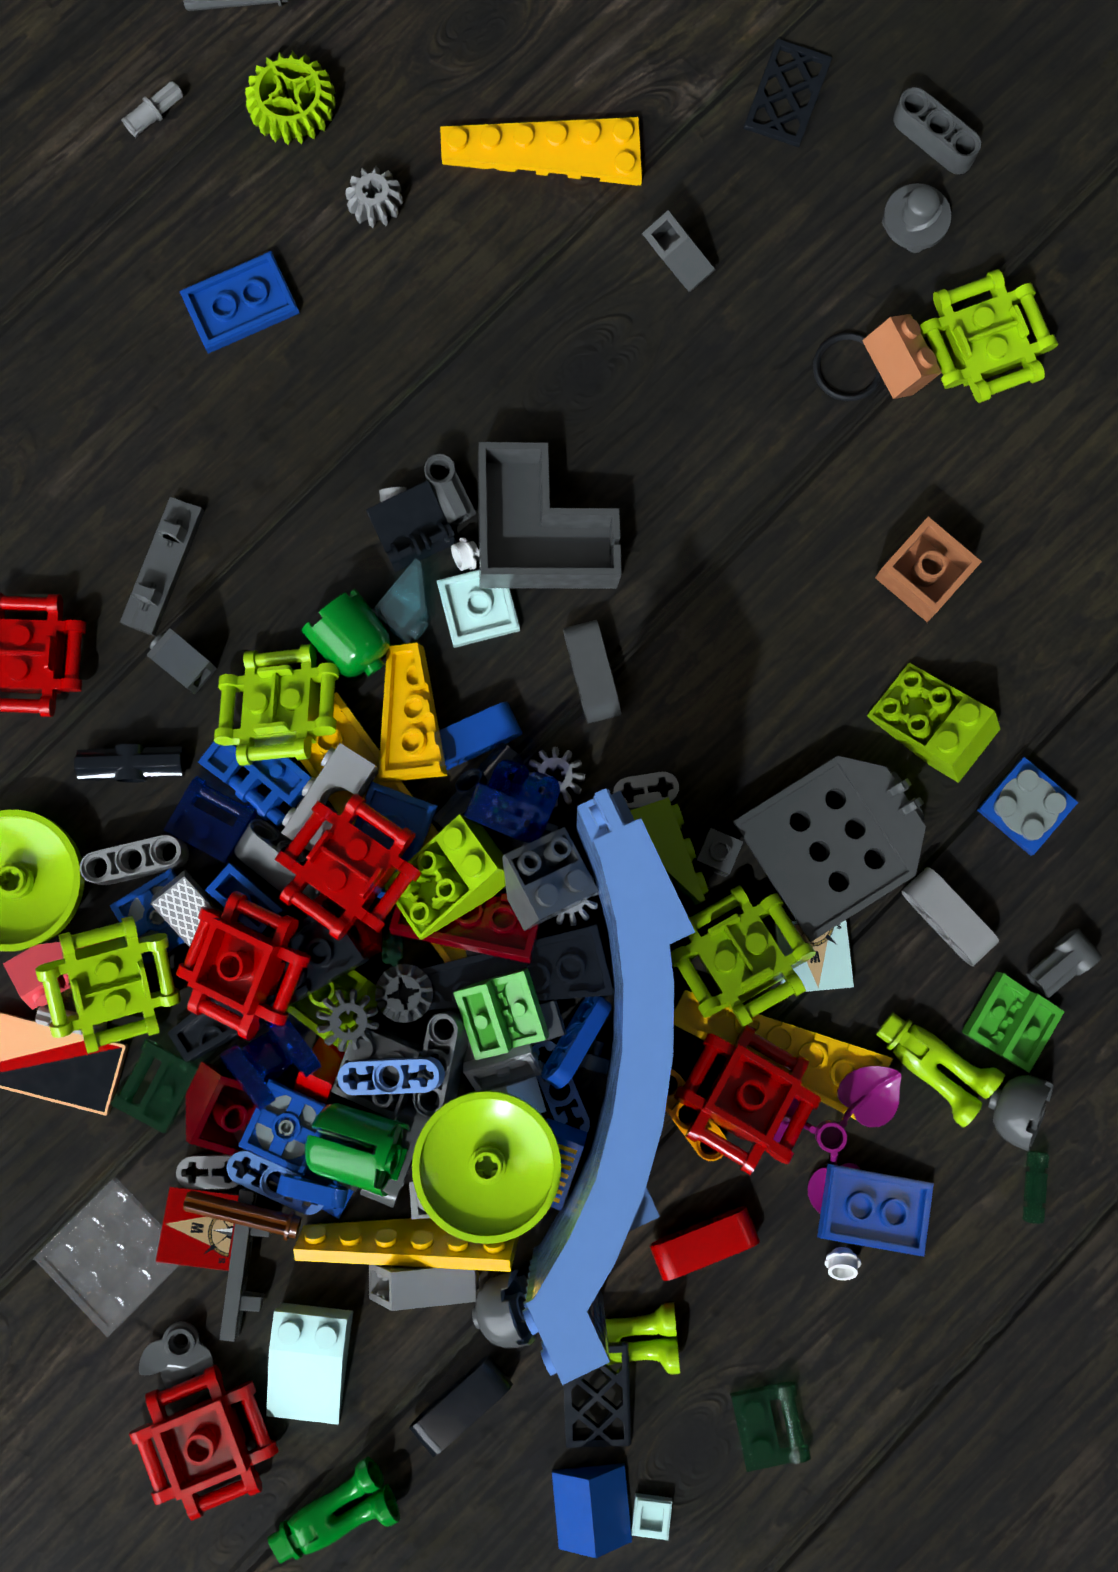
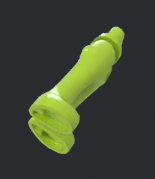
M894 1012L891 1013L876 1035L887 1043L886 1048L891 1051L894 1048L893 1053L908 1070L932 1086L950 1103L954 1120L961 1127H966L979 1113L983 1103L946 1077L937 1068V1064H941L953 1072L983 1099L989 1098L997 1090L1005 1074L994 1067L980 1069L973 1066L956 1054L934 1034L917 1025L911 1027L913 1022L910 1019L904 1021Z
M674 1302L664 1303L654 1313L648 1315L606 1319L608 1343L621 1342V1338L634 1335L660 1334L666 1336L659 1339L628 1342L629 1362L653 1360L660 1362L668 1374H680ZM609 1353L610 1362L607 1365L622 1363V1353Z

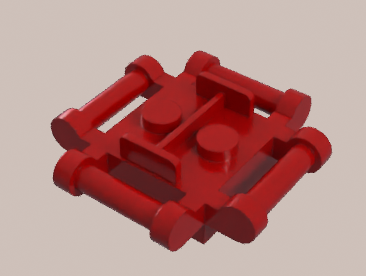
M0 592V692L42 693L40 699L0 698V712L39 713L41 717H53L56 710L57 694H61V692L82 691V680L79 679L82 634H86L87 623L81 620L62 621L63 598L61 594H48L47 597L4 596ZM5 610L47 611L48 616L47 620L4 619ZM68 634L65 678H63L65 636Z
M358 793L349 799L340 816L317 801L311 808L313 813L286 850L284 852L280 850L274 859L296 875L293 881L283 889L279 899L288 906L295 905L329 929V935L338 941L345 936L356 919L361 920L379 933L385 925L384 919L411 881L416 882L422 874L421 871L401 858L414 840L416 833L407 827L402 829L367 805L366 799ZM357 816L394 840L390 850L352 825ZM324 821H327L333 826L330 830L327 829L307 855L306 859L308 860L302 866L296 862V859ZM398 870L400 873L374 910L371 913L368 912V908L394 872ZM309 884L343 908L345 912L341 917H336L302 892Z
M234 891L229 896L223 913L202 906L197 917L200 919L187 956L184 963L179 964L176 972L178 977L188 981L187 986L193 988L187 1009L196 1015L203 1013L238 1031V1036L248 1041L252 1040L259 1030V1018L284 1026L289 1016L286 1011L303 968L308 967L311 956L307 953L288 947L290 939L298 929V920L289 915L282 917L249 901L246 895L238 891ZM242 913L276 929L273 939L238 923L239 915ZM284 960L288 962L289 965L287 967L281 986L275 998L274 1004L271 1007L265 1003L268 996L273 995L276 991V988L278 986L281 975L286 965V963L282 961ZM209 997L243 1013V1017L210 1001Z
M746 1025L741 1030L734 1045L714 1034H707L703 1041L705 1047L684 1086L678 1087L674 1098L680 1103L698 1111L685 1137L693 1142L701 1141L741 1165L740 1170L751 1175L764 1151L781 1163H790L794 1155L792 1149L812 1110H817L822 1099L801 1086V1078L808 1067L809 1060L800 1055L798 1057L793 1056L756 1034L755 1028ZM747 1047H752L753 1049L757 1050L763 1055L769 1057L770 1059L789 1069V1073L773 1065L772 1063L768 1062L767 1060L763 1059L757 1054L751 1052L747 1049ZM717 1054H721L727 1059L706 1099L696 1093ZM795 1098L799 1105L778 1143L773 1138ZM709 1118L714 1120L715 1124L738 1138L752 1143L749 1152L744 1151L707 1129L705 1126Z
M213 1365L204 1369V1373L163 1391L155 1389L146 1393L145 1400L153 1422L135 1428L129 1432L132 1444H137L154 1490L151 1492V1496L155 1505L176 1498V1500L182 1499L189 1519L193 1521L204 1516V1511L247 1493L252 1496L262 1492V1481L259 1473L254 1468V1464L271 1458L279 1452L276 1441L270 1439L254 1397L256 1388L253 1380L225 1391L220 1369L217 1365ZM206 1388L209 1389L212 1398L169 1416L167 1415L165 1405ZM239 1401L257 1445V1448L250 1451L246 1447V1436L236 1409L231 1407V1404ZM152 1437L154 1438L155 1444L157 1446L158 1452L160 1454L161 1460L163 1462L170 1483L167 1482V1479L165 1477L160 1460L158 1458L157 1452L151 1439ZM239 1474L242 1477L239 1481L201 1497L196 1493Z

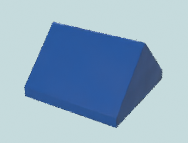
M625 1463L552 1470L558 1546L560 1550L598 1558L632 1542Z

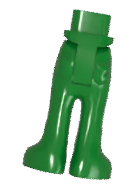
M366 1457L359 1461L355 1466V1474L349 1480L328 1494L301 1508L289 1520L281 1522L278 1531L267 1537L268 1544L280 1564L292 1557L298 1560L302 1558L303 1553L308 1555L336 1542L359 1525L372 1519H377L385 1527L393 1526L400 1521V1512L395 1496L388 1484L383 1486L384 1477L382 1471L373 1459ZM365 1493H373L346 1512L334 1515V1512L346 1503L363 1496Z

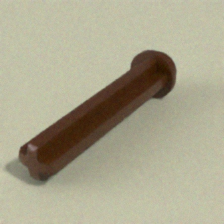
M197 1191L188 1192L183 1205V1210L186 1212L284 1235L283 1240L288 1241L289 1237L296 1239L302 1220L301 1216L296 1215V1211L286 1214Z

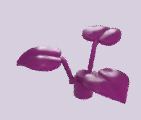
M867 1066L851 1071L842 1079L837 1090L838 1099L848 1107L839 1122L825 1120L817 1127L808 1122L805 1123L803 1128L815 1134V1139L824 1151L830 1153V1164L838 1165V1152L845 1147L847 1142V1134L844 1128L847 1126V1122L853 1113L856 1120L866 1127H880L894 1117L900 1098L902 1076L899 1071L884 1066ZM793 1099L773 1140L780 1142L799 1105L797 1099ZM845 1163L840 1165L843 1167L860 1169L854 1163ZM827 1167L816 1170L808 1182L807 1192L809 1200L819 1214H821Z

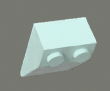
M281 1303L275 1309L269 1346L266 1416L339 1425L353 1311Z

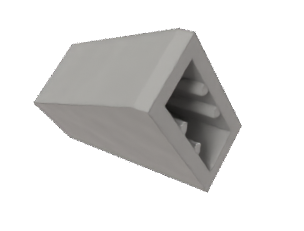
M369 1265V1299L391 1311L476 1302V1291H478L480 1285L478 1270Z

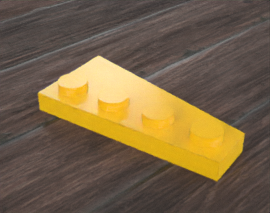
M418 642L389 646L386 654L378 778L384 782L447 776L424 647Z

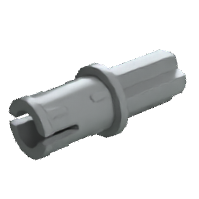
M169 82L150 99L146 96L143 97L142 100L144 102L123 117L121 121L136 138L156 120H163L161 115L183 97V93L175 82Z

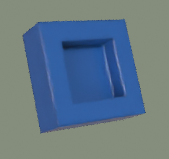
M214 741L198 761L200 765L226 784H229V780L242 767L237 762L236 747L234 745L223 746L216 744Z

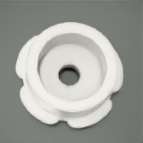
M460 538L459 543L451 546L455 564L461 571L468 568L470 570L475 569L477 561H479V549L475 542H467L466 538Z
M838 1247L827 1254L825 1266L828 1268V1274L832 1278L850 1280L857 1276L861 1260L857 1258V1255L851 1249Z

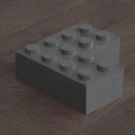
M479 442V588L617 589L622 575L621 545H618L620 541L619 508H550L548 443Z

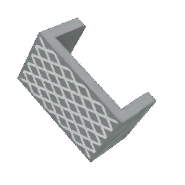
M186 870L154 894L150 903L189 947L200 922V919L197 917L201 907H209L223 913Z

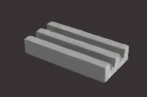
M531 1044L512 1048L509 1053L480 1060L474 1059L463 1063V1073L475 1091L491 1090L541 1075L543 1063L541 1060L538 1061V1055L536 1052H533Z

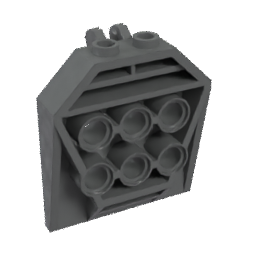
M836 756L733 821L809 942L817 939L916 876L926 829L922 821L924 814L920 809L924 802L920 797L909 801L904 794L909 789V786L912 785L907 778L902 781L896 772L890 773L885 766ZM828 792H834L840 796L841 807L839 809H832L826 804L825 796ZM799 814L805 818V831L798 832L791 827V815ZM848 821H853L859 825L861 834L858 839H852L846 835L845 825ZM818 843L825 849L826 856L822 862H817L810 857L809 848L811 844ZM867 851H873L879 856L880 864L877 869H871L865 864L864 856ZM832 873H838L844 878L845 886L841 892L834 891L829 885V877Z

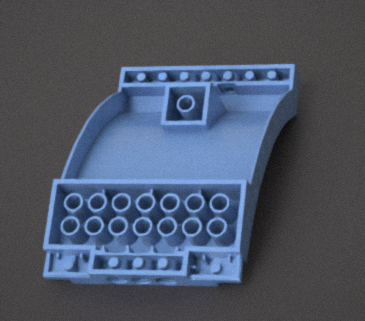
M606 788L596 792L593 799L577 806L576 830L599 890V899L608 931L614 982L611 1061L605 1096L589 1153L562 1210L559 1211L542 1242L533 1248V1255L530 1260L531 1266H529L530 1272L528 1273L529 1279H527L528 1286H526V1301L523 1302L525 1309L522 1310L531 1334L534 1335L539 1332L542 1338L543 1350L540 1353L550 1376L557 1373L562 1385L610 1362L604 1301L600 1289L616 1263L628 1232L660 1217L647 1188V1182L664 1124L673 1060L674 977L670 944L695 933L642 819L634 820L621 791L611 795L609 789L607 790Z

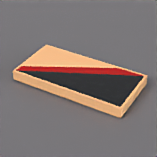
M0 1012V1088L107 1116L111 1112L129 1045L114 1042L98 1047L99 1051L88 1054L83 1035L71 1033L65 1037L55 1038L52 1037L50 1027L37 1024L34 1020Z

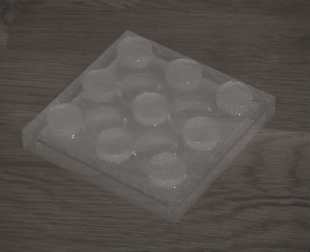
M113 1178L33 1258L106 1337H109L180 1266L156 1262L162 1225L117 1178Z

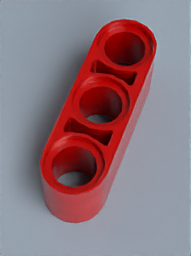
M743 1206L652 1242L649 1246L662 1280L669 1281L758 1245L760 1239L747 1207Z

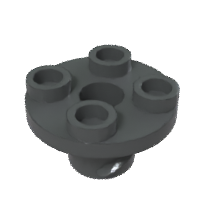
M919 183L909 184L899 188L890 196L884 209L882 224L889 237L895 243L907 248L912 253H919L923 249L933 247L946 235L951 223V209L945 196L934 187Z

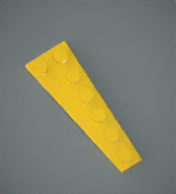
M431 1218L303 1225L293 1251L295 1261L511 1272L519 1236L505 1242L493 1244L468 1242L447 1233Z

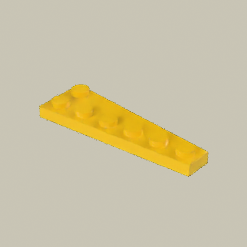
M638 117L440 127L443 165L480 169L494 168L507 172H515L520 169L536 171V175L548 176V173L568 175V178L581 179V176L600 178V182L636 186L642 184Z
M684 990L674 1009V1025L702 1040H705L707 1034L711 1033L734 1045L743 1027L733 1011L726 1007L716 1014L704 1018L698 1009L700 1004L693 992ZM760 1014L751 1018L753 1022L748 1024L756 1029L755 1033L795 1057L800 1055L809 1060L808 1067L801 1078V1086L818 1095L822 1099V1103L843 1114L848 1107L842 1104L837 1096V1090L842 1079L851 1071L862 1067L884 1066L889 1068L893 1060L888 1056ZM747 1047V1049L751 1052L757 1054L758 1056L762 1057L763 1059L767 1060L773 1065L789 1073V1069L785 1068L784 1066L780 1065L779 1063L775 1062L769 1057L763 1055L762 1053L758 1052L752 1047ZM853 1113L850 1117L856 1120Z

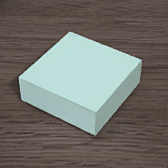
M635 1493L631 1535L668 1540L672 1498Z

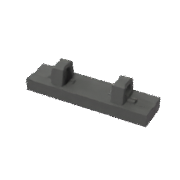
M173 497L169 498L120 620V623L124 626L156 636L205 511L201 507ZM167 535L173 537L175 540H177L179 543L165 538Z
M246 1187L239 1190L238 1202L258 1206L259 1193ZM235 1224L219 1340L234 1342L236 1337L241 1334L243 1312H260L263 1308L265 1294L246 1291L253 1236L270 1237L273 1234L271 1232Z

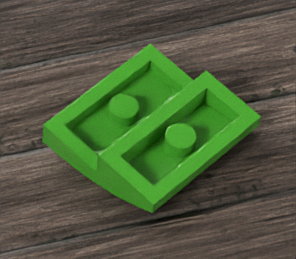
M528 967L492 977L453 992L475 1060L509 1053L512 1048L544 1041L550 1036Z
M996 972L964 1026L962 1033L1008 1062L1030 1073L1063 1016L1064 1011L1041 995L1029 991L1004 973Z

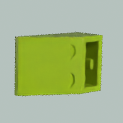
M911 663L907 664L867 715L869 719L928 765L958 783L1000 731V725L993 709Z
M668 797L630 810L634 820L642 819L673 886L694 906L705 901L704 894L708 892V887L702 872L696 873L692 861L696 858V854L690 838L683 839L680 828H682L681 825L684 824V820L678 804L671 805Z
M459 814L408 861V863L421 871L422 874L416 882L411 881L396 902V905L420 940L488 901L506 886L503 854L479 821ZM399 871L394 873L384 886L386 890L389 889L400 873Z

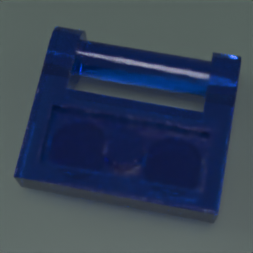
M196 776L189 784L164 831L228 864L235 852V846L250 822L255 819L257 809L250 804L245 806L207 786V781ZM200 797L238 819L232 827L195 807L196 800Z

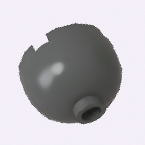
M1022 1075L1008 1080L1003 1089L997 1088L991 1096L988 1107L994 1110L993 1123L996 1131L1004 1140L1026 1151L1030 1150V1146L1032 1147L1044 1119L1047 1105L1045 1102H1050L1054 1083L1039 1077Z
M516 1269L511 1270V1272L500 1273L486 1281L481 1286L476 1298V1305L472 1309L475 1327L481 1330L490 1343L503 1348L528 1346L537 1337V1333L531 1334L522 1310L525 1309L523 1302L526 1301L527 1278L525 1275L517 1276L519 1270Z

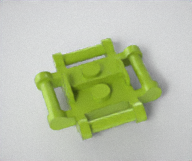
M999 269L988 272L986 277L949 291L942 289L933 293L934 305L940 318L929 319L923 322L920 328L922 336L927 337L931 349L936 356L937 363L943 374L941 381L945 389L961 384L964 387L969 385L975 400L981 403L989 400L993 394L1028 381L1035 383L1044 379V368L1041 362L1036 359V356L1053 350L1058 346V342L1054 334L1050 335L1034 298L1036 291L1032 283L1021 285L1007 293L1003 274ZM990 290L992 299L957 312L953 311L951 304ZM1018 303H1021L1037 339L1035 343L1030 344L1028 341L1029 329L1017 305ZM1019 366L1024 368L989 382L984 380Z
M313 644L301 645L300 649L258 653L257 650L244 652L245 675L223 674L219 677L218 688L221 690L219 726L214 731V742L223 746L237 745L236 759L240 766L252 765L253 761L289 757H296L297 760L309 759L311 756L312 743H317V736L332 735L336 732L337 722L333 718L335 681L339 678L337 665L334 663H321L316 667L317 656ZM301 662V669L293 670L289 665L283 664ZM236 692H243L240 729H233Z
M739 885L730 890V895L691 917L688 916L695 933L687 936L691 942L690 944L679 947L671 952L672 966L678 967L700 1004L698 1009L704 1018L710 1017L729 1007L741 1026L744 1027L753 1022L751 1018L793 994L797 997L806 991L804 984L793 969L811 959L816 952L810 943L804 942L782 908L784 903L777 893L766 897L760 904L753 907L743 888ZM736 907H739L743 914L738 915L736 913L708 929V934L702 937L697 929ZM771 915L793 949L791 954L784 956L762 919ZM698 956L719 990V995L711 996L690 960ZM785 979L786 982L775 987L769 992L763 994L762 996L756 998L755 1000L749 1002L746 1005L742 1004L746 1000L752 998L753 996L759 994L760 992Z
M131 915L121 918V922L74 935H71L70 932L58 935L63 959L44 963L35 969L38 981L43 983L52 1019L49 1025L52 1037H65L73 1031L81 1029L85 1047L89 1054L99 1051L98 1047L145 1033L148 1036L160 1033L154 1008L160 1006L170 1007L181 1002L180 991L178 988H175L166 949L169 947V941L166 933H157L138 938L136 925ZM148 951L153 954L160 985V991L150 993L141 954ZM64 974L68 976L77 1013L71 1016H66L57 979L60 975ZM139 1012L143 1014L142 1020L94 1033L93 1025Z

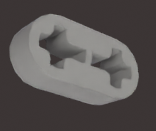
M668 772L631 776L619 780L614 787L613 794L618 791L623 792L624 785H630L632 790L643 789L644 794L634 796L633 802L627 803L629 809L633 810L668 797L670 802H672L678 794L679 783L675 776ZM660 779H664L667 785L671 784L673 789L668 791L667 797H662L660 792L648 793V788L658 786Z
M191 1155L183 1159L177 1166V1180L180 1185L187 1189H229L239 1185L234 1181H229L227 1174H216V1169L227 1166L231 1155ZM245 1160L236 1161L235 1165L240 1168L239 1175L244 1176L248 1171V1168L245 1166ZM193 1162H196V1168L208 1169V1174L196 1177V1182L193 1181L192 1175H186V1169L191 1167Z

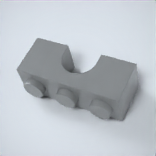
M339 743L336 749L331 747L321 762L324 768L318 777H312L303 788L302 795L305 797L297 808L292 807L284 817L282 825L285 827L281 833L293 840L313 813L311 808L319 801L326 806L328 798L335 792L348 791L353 794L358 793L363 797L371 781L373 782L378 774L379 768ZM324 821L305 849L311 851L327 829L330 830L333 825Z

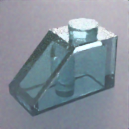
M416 558L372 610L382 625L406 644L412 638L417 640L428 627L426 621L429 618L425 575L421 562Z

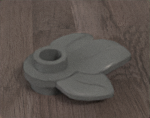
M179 1321L166 1329L163 1338L147 1345L140 1358L139 1374L152 1375L161 1372V1378L167 1389L191 1379L193 1375L199 1376L203 1374L204 1369L213 1366L214 1360L211 1351L200 1343V1336L196 1327L189 1322ZM178 1334L186 1335L188 1343L185 1345L177 1344L175 1336Z

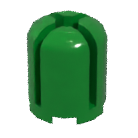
M340 1103L326 1105L316 1115L311 1127L327 1137L374 1151L375 1154L373 1155L316 1136L307 1135L304 1149L308 1168L317 1175L361 1188L380 1196H387L388 1194L383 1190L390 1179L398 1180L408 1149L401 1147L403 1129L410 1131L409 1125Z

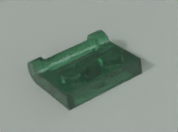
M145 1039L140 1047L142 1053L120 1094H115L110 1104L165 1134L168 1133L186 1099L187 1090L199 1066L191 1062H185L182 1057L170 1052L158 1043ZM156 1058L162 1063L139 1105L133 1101V1098Z
M782 1382L730 1393L747 1472L788 1463H804L811 1459L809 1446L804 1444L795 1397L798 1393L795 1382ZM776 1399L781 1401L790 1447L781 1449L779 1448L770 1401Z

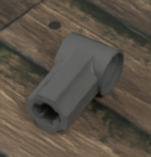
M436 454L428 458L424 466L426 481H429L447 523L453 526L469 520L476 512L455 471L454 462L444 454ZM440 467L450 472L442 480H437L431 476L432 472Z
M1076 928L1063 936L1053 946L1055 950L1041 960L1026 975L1039 992L1045 997H1051L1075 975H1081L1091 969L1100 961L1102 955L1082 931Z

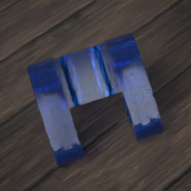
M505 759L494 769L488 786L477 783L464 817L507 836L530 843L539 839L543 834L558 799L560 785L554 777L543 772H535L529 776V771L525 765L512 759ZM510 772L515 774L513 780L507 779ZM540 786L545 787L543 793H538ZM526 819L531 820L528 827L524 826Z
M288 1019L284 1026L267 1021L266 1025L269 1032L259 1036L245 1046L242 1051L234 1044L220 1054L227 1069L230 1070L233 1077L238 1081L241 1088L259 1111L276 1100L266 1085L269 1079L275 1080L280 1077L292 1062L305 1078L321 1068V1064L313 1051Z

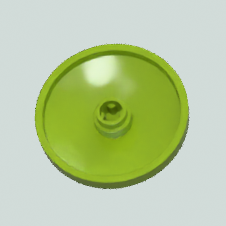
M24 810L0 811V951L3 952L25 951L38 944H45L56 937L66 928L77 912L84 890L85 879L80 872L82 858L70 835L54 821L42 815Z
M484 1090L470 1092L444 1104L423 1127L417 1139L412 1159L414 1188L425 1212L447 1233L473 1243L493 1244L505 1242L533 1228L551 1207L561 1178L559 1145L547 1120L535 1107L525 1100L500 1091Z

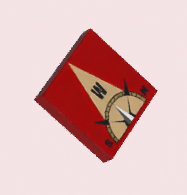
M170 1187L156 1262L229 1271L235 1223L186 1212L183 1210L185 1197L190 1191H197L237 1202L239 1196Z

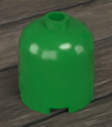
M356 588L350 592V596L345 592L318 612L322 619L314 626L307 622L301 629L302 633L328 663L337 665L341 676L347 678L356 677L365 672L369 677L384 666V662L381 659L388 652L390 646L389 634Z

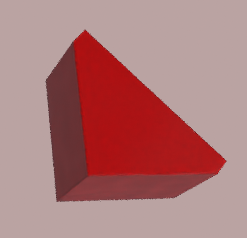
M319 1037L299 1070L294 1089L329 1104L333 1095L331 1090L345 1051H339L332 1044L328 1046L325 1044L324 1039Z

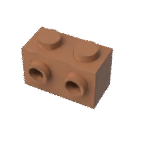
M911 314L889 317L862 340L893 399L914 395L942 373L934 352L927 346L921 334V328L917 321L912 318Z

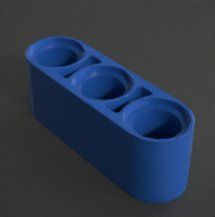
M509 702L499 703L439 730L446 770L497 748L501 742L506 744L523 734Z

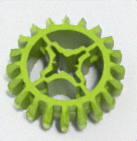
M293 51L289 58H284L279 52L278 60L272 61L266 57V67L256 65L255 72L257 76H249L248 83L250 87L245 88L246 108L248 113L251 114L250 117L256 127L259 126L260 132L264 136L270 134L271 139L275 143L283 137L284 142L288 146L292 138H297V141L302 144L303 136L309 135V137L315 139L316 134L314 130L318 129L325 132L326 125L324 121H332L333 114L331 110L335 109L336 105L334 98L335 90L330 82L329 74L326 70H322L317 60L311 63L310 58L306 54L298 60L297 55Z

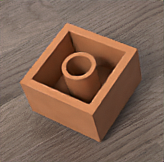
M928 516L882 567L875 578L928 622L982 561Z

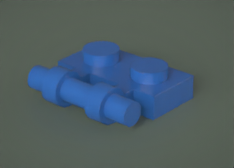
M289 758L253 761L252 765L244 766L250 771L246 778L242 779L239 775H234L229 780V786L236 791L235 795L242 802H249L257 809V814L263 820H270L279 827L286 816L279 810L280 805L285 801L291 807H295L304 797L302 795L303 788L312 777ZM262 782L272 790L266 798L258 792V787Z

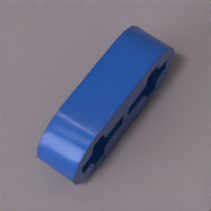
M281 1173L276 1193L323 1206L344 1208L349 1189L316 1179Z

